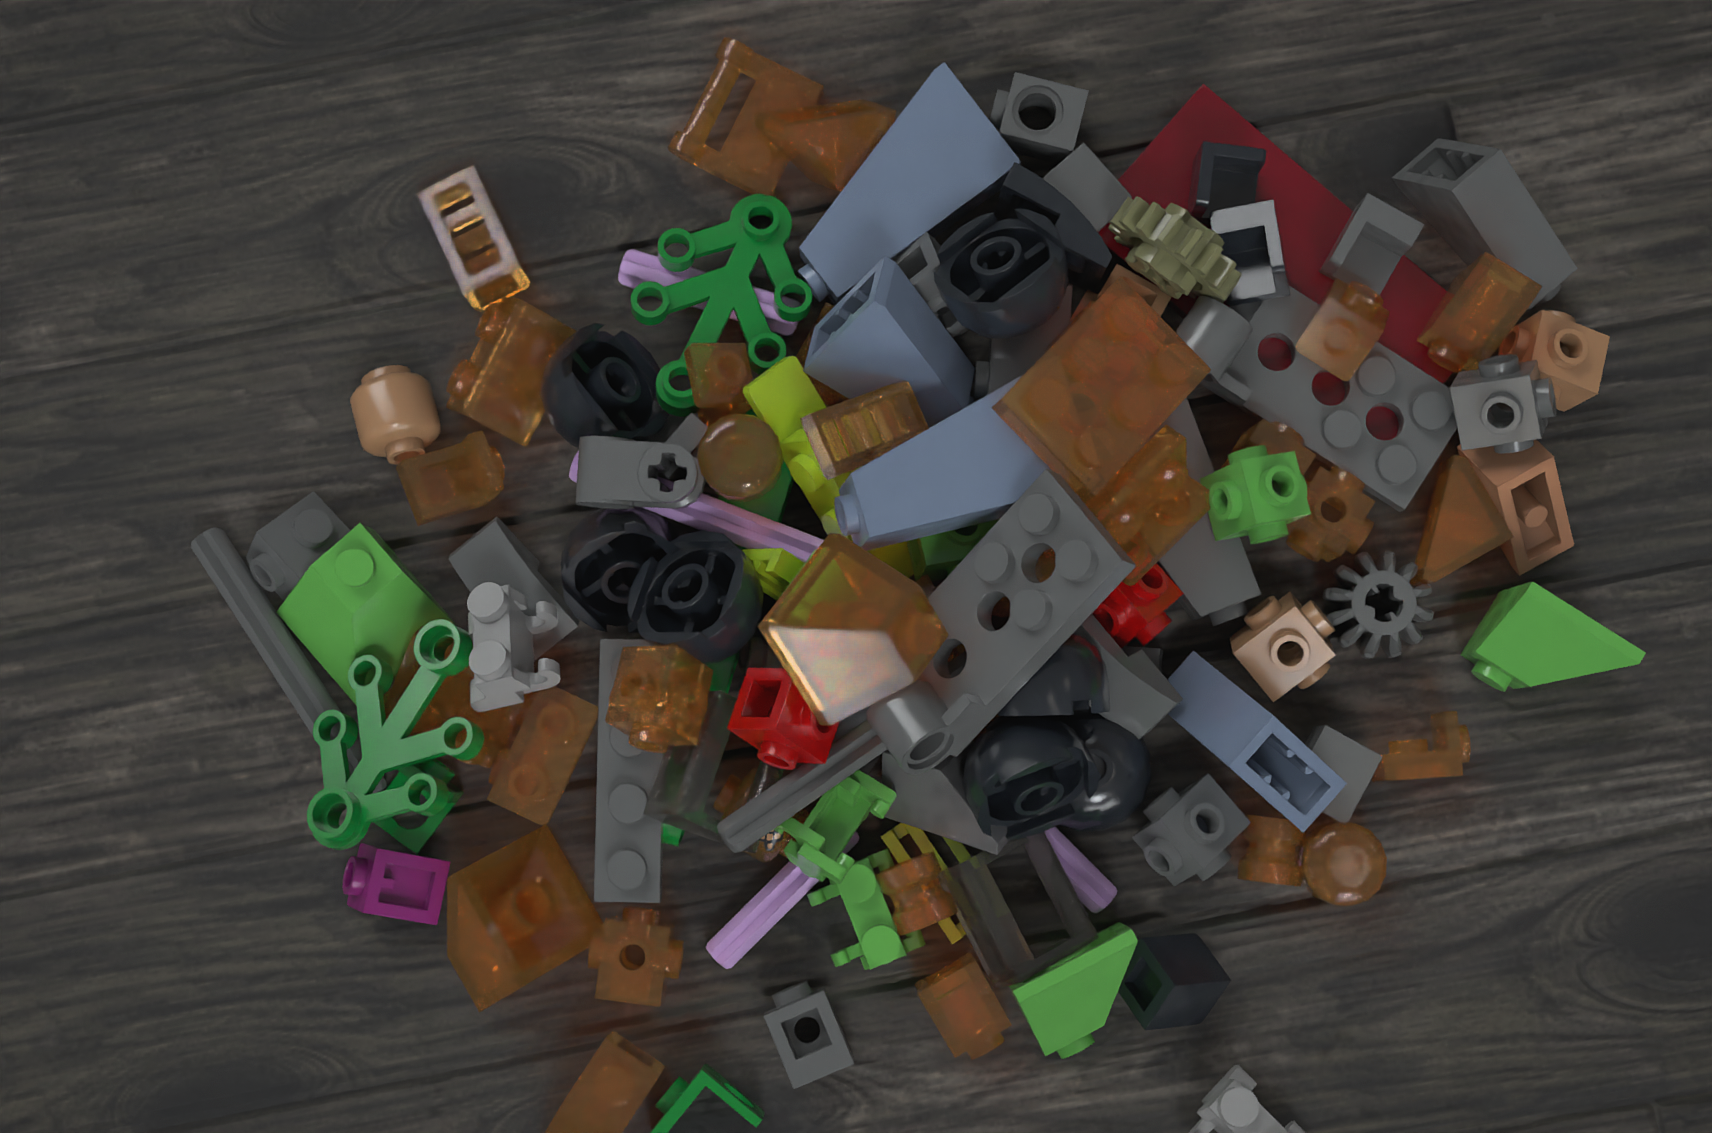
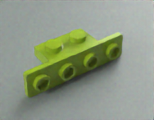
M784 357L743 388V394L756 416L763 420L761 424L781 457H784V462L789 468L791 476L805 494L828 536L833 541L846 544L855 550L852 536H844L839 528L834 501L835 497L840 496L839 489L850 473L859 469L862 465L808 375L803 372V367L797 357ZM906 541L859 552V554L870 557L876 562L873 578L865 592V595L871 601L882 600L914 574Z

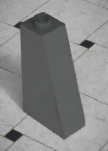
M1177 378L1076 415L1075 417L1096 482L1092 488L1137 547L1142 546L1184 593L1177 601L1192 621L1209 615L1212 625L1216 626L1248 614L1249 611L1245 601L1261 595L1240 537L1215 541L1200 483L1201 478L1215 471L1180 379Z

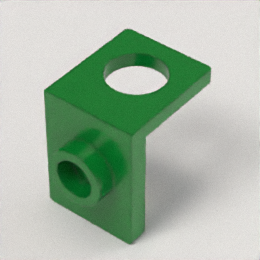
M436 758L397 769L400 772L386 790L404 786L406 781L417 773H427L441 779L448 788L449 796L444 809L437 815L428 816L426 822L415 829L401 826L394 816L373 822L414 853L421 852L464 793L450 782L455 773ZM427 785L421 791V794L427 800L431 795L430 785Z
M705 1063L690 1083L679 1075L660 1098L655 1107L664 1115L650 1133H668L705 1086L756 1128L763 1120L765 1111Z

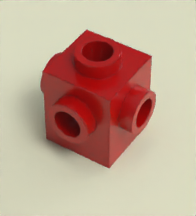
M1139 546L1128 555L1136 564V567L1092 613L1121 649L1135 638L1145 646L1173 621L1165 611L1184 594L1142 546Z
M748 668L727 729L757 748V757L771 766L793 770L797 763L825 764L845 703L824 689L823 679L812 672L798 668Z

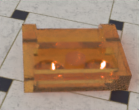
M724 37L715 54L719 61L683 132H675L667 149L678 158L753 195L763 194L767 197L768 195L772 196L824 93V86L755 53L751 48L735 39ZM740 73H743L755 79L756 82L721 151L718 152L704 143Z

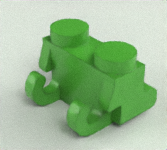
M857 770L822 795L804 824L790 817L773 830L780 835L785 831L796 839V842L793 840L789 841L784 849V853L790 862L799 867L805 875L817 878L821 882L827 877L841 884L855 862L850 856L842 853L861 822L867 818L869 812L883 819L897 798V794L874 778Z
M888 848L856 860L841 884L829 879L830 885L807 894L811 907L841 895L858 937V943L830 955L835 967L850 962V960L862 956L860 959L864 970H871L906 956L908 952L926 945L917 920L902 926L906 938H900L873 868L878 866L882 878L897 873Z

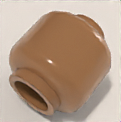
M390 365L370 371L361 379L362 384L356 388L350 398L361 447L373 456L387 457V461L395 465L411 463L422 458L425 455L424 448L432 444L441 432L440 419L429 381L417 373H411L408 367L401 365Z

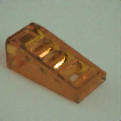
M473 165L417 193L461 291L476 311L485 310L525 290L531 285L530 278ZM473 195L476 202L446 217L443 216L441 210ZM484 218V224L454 238L452 233ZM493 241L495 242V247L468 261L465 260V255Z
M899 381L800 418L824 477L827 480L857 470L929 429L911 385L907 381ZM834 422L836 423V426H837V428H838V430H839V433H840V435H841V437H842V440H841V438H840V436H839V434H838V431H837V429H836V427H835Z

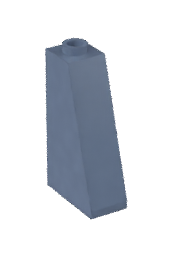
M945 62L933 70L800 245V259L805 266L797 272L800 278L809 285L813 296L819 302L828 296L833 304L836 305L884 256L892 260L925 232H928L933 238L940 235L1002 188L1014 162L1021 165L1019 158Z
M1058 359L1040 364L850 473L839 489L840 496L835 497L834 506L839 528L844 536H852L856 553L1000 519L1045 469L1060 474L1080 498L1093 487L1096 482Z

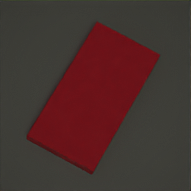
M1202 84L1118 179L1122 186L1130 193L1133 200L1137 196L1149 205L1155 202L1166 209L1170 203H1173L1187 210L1193 160L1203 141L1267 150L1266 160L1258 174L1255 203L1274 200L1289 286L1442 384L1490 331V328L1405 255L1400 258L1379 297L1373 301L1362 297L1320 273L1322 265L1353 211L1205 84ZM1108 223L1098 232L1112 254V258L1127 270L1154 284L1128 265L1125 258L1128 256L1130 249L1116 242L1114 239L1116 235L1108 229L1111 223ZM1203 224L1205 227L1212 230L1210 224ZM1182 294L1179 299L1171 297L1167 305L1184 319L1199 296L1195 299L1185 294ZM1225 300L1223 304L1229 307ZM1267 338L1262 340L1258 346V358L1264 367L1273 371H1281L1289 367L1292 355L1289 346L1284 341L1278 338ZM1321 372L1316 374L1312 381L1313 395L1320 403L1334 406L1342 402L1345 395V387L1337 375L1330 372ZM1376 406L1371 408L1366 416V427L1373 437L1379 440H1391L1396 436L1399 423L1393 411L1386 407Z

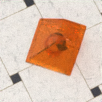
M830 533L758 625V628L819 724L828 726L916 682L949 636L919 584L840 533Z
M547 824L447 878V957L479 1012L610 935Z

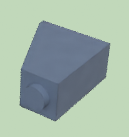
M884 256L814 327L803 372L913 437L974 403V398L970 396L975 367L897 263L887 256Z
M1192 651L1169 677V683L1183 700L1168 715L1303 833L1347 784L1275 716L1196 652Z

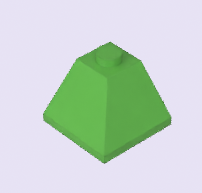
M362 523L354 527L310 565L276 612L355 705V690L348 682V671L356 658L362 655H373L387 662L392 668L394 679L416 660L414 642L418 632L424 625L437 619H444L457 625L374 529ZM375 667L368 671L365 678L366 685L373 681L376 675Z
M1532 581L1498 593L1460 655L1475 664L1471 671L1474 676L1487 685L1505 692L1508 686L1513 689L1525 688L1640 664L1646 652Z
M1117 922L1006 980L1045 1056L1057 1051L1060 1058L1064 1059L1084 1050L1095 1042L1091 1032L1104 1026L1138 943L1133 930L1128 926Z

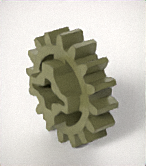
M1137 196L1134 200L1127 197L1109 222L1111 224L1108 229L1116 235L1114 238L1116 242L1130 249L1128 256L1125 258L1128 265L1134 271L1144 275L1156 284L1162 292L1171 297L1179 299L1182 294L1189 295L1193 299L1197 296H1207L1224 303L1242 276L1239 271L1234 269L1237 264L1221 254L1222 246L1224 245L1222 238L1215 231L1208 229L1193 218L1186 209L1176 204L1170 203L1164 209L1155 202L1149 205Z

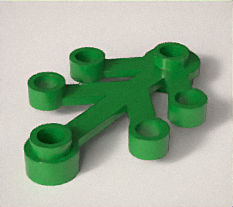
M766 194L750 195L741 199L733 207L730 219L727 222L691 234L681 228H672L660 236L658 240V259L665 269L672 272L687 270L692 266L696 258L734 248L725 267L665 287L657 282H643L632 291L631 312L638 322L649 326L661 323L670 313L708 301L680 359L667 363L657 375V401L667 413L685 417L691 413L698 412L703 407L707 398V377L703 371L733 310L748 345V364L755 373L761 375L786 357L785 342L779 335L770 331L749 279L759 257L775 289L773 307L776 314L788 322L800 321L809 314L812 303V291L806 282L796 278L784 249V245L791 235L792 219L787 207L777 198ZM755 216H764L769 218L772 224L768 228L757 229L750 224L749 220ZM673 243H680L687 247L688 252L682 257H672L666 253L665 249ZM787 293H797L803 298L804 303L799 307L792 308L786 306L781 298ZM647 296L656 297L662 302L661 306L654 311H646L638 303ZM770 346L777 351L779 356L773 361L765 362L758 359L755 352L760 347ZM685 375L691 378L694 384L686 391H678L672 388L670 381L675 376Z
M444 619L433 620L421 628L414 642V654L421 667L387 720L383 694L389 690L393 682L391 666L373 655H362L353 661L348 671V682L355 690L362 759L351 776L347 750L353 746L358 736V725L355 719L338 710L330 709L321 713L313 725L314 740L320 745L324 789L312 798L307 809V823L313 836L320 844L335 850H345L355 846L364 838L371 822L409 811L424 816H434L444 809L449 796L448 788L441 779L427 773H417L411 776L402 787L373 793V791L387 772L445 755H450L459 760H470L481 751L484 744V733L481 727L463 717H452L441 728L408 737L445 678L456 675L469 666V656L473 649V643L466 630ZM454 643L451 654L445 659L446 649ZM375 667L376 675L373 681L366 685V675L370 669ZM340 722V732L335 739L331 740V730L336 723ZM466 729L467 738L465 743L461 747L456 748L455 739L458 733ZM427 785H430L431 795L429 799L421 805V791ZM347 809L345 820L340 826V816Z

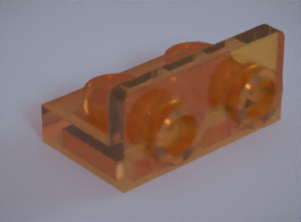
M503 297L498 305L492 303L485 310L477 325L475 336L480 338L470 360H461L449 378L446 392L451 394L446 404V408L456 414L470 418L518 445L527 447L545 412L540 395L545 366L559 346L573 335L576 330L519 298Z
M1167 424L1085 503L1136 564V567L1122 581L1128 586L1135 585L1211 509L1209 504L1210 490L1188 475L1186 437Z

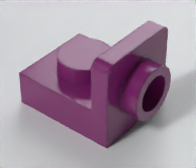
M361 843L357 856L349 858L344 871L343 892L348 894L347 905L362 913L437 925L451 862L440 858Z

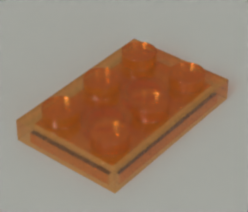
M1120 276L1104 290L991 408L1052 471L1060 474L1080 499L1086 503L1101 491L1206 377L1211 369Z

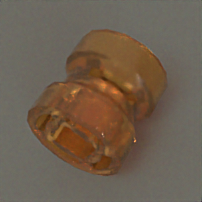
M1245 815L1251 823L1242 831V835L1247 841H1250V846L1246 848V854L1239 859L1237 879L1301 886L1303 867L1302 865L1300 866L1297 860L1298 853H1296V847L1306 842L1307 829L1303 833L1288 819Z
M934 850L875 874L881 892L891 897L895 907L892 919L899 936L925 928L958 913L952 894L942 889L938 879L941 867Z

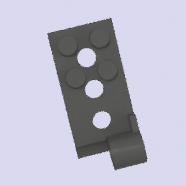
M1289 286L1291 294L1289 296L1229 307L1210 297L1199 296L1165 347V355L1174 364L1187 372L1185 375L1398 512L1405 510L1457 429L1450 388L1291 286ZM1278 338L1289 346L1292 358L1287 369L1273 371L1262 365L1258 358V346L1262 340ZM1330 372L1342 380L1345 387V395L1340 404L1334 406L1324 405L1314 397L1312 381L1316 374ZM1382 406L1394 412L1398 419L1399 428L1393 439L1379 440L1369 433L1366 427V416L1371 408Z
M1045 469L889 640L888 650L883 656L881 663L896 683L886 688L874 699L867 711V721L905 773L919 774L937 766L949 755L957 757L1136 567V564L1060 474ZM1052 548L1056 555L1054 572L1047 580L1039 582L1035 572L1037 560L1043 552ZM1007 596L1011 603L1010 618L1004 627L995 630L991 620L993 608L1001 598ZM963 644L967 652L966 665L959 675L952 678L948 669L949 656L955 647Z

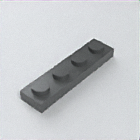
M600 639L594 902H662L667 658L660 654L646 640Z

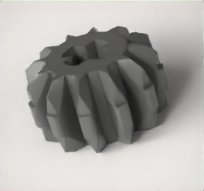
M1385 551L1381 553L1376 565L1368 552H1362L1354 557L1356 572L1344 565L1337 567L1333 571L1336 580L1345 590L1340 588L1325 589L1322 598L1329 603L1340 604V611L1330 613L1326 617L1333 626L1344 622L1348 627L1337 640V643L1342 648L1349 647L1361 636L1359 650L1362 658H1374L1379 644L1387 657L1392 658L1401 655L1402 645L1400 638L1412 645L1418 644L1423 639L1420 630L1411 620L1427 622L1433 619L1434 612L1427 607L1417 606L1416 599L1431 594L1432 587L1430 584H1421L1412 588L1409 581L1418 571V566L1414 562L1405 564L1395 573L1396 557L1394 552ZM1381 591V602L1390 605V613L1378 616L1377 620H1375V609L1365 605V598Z

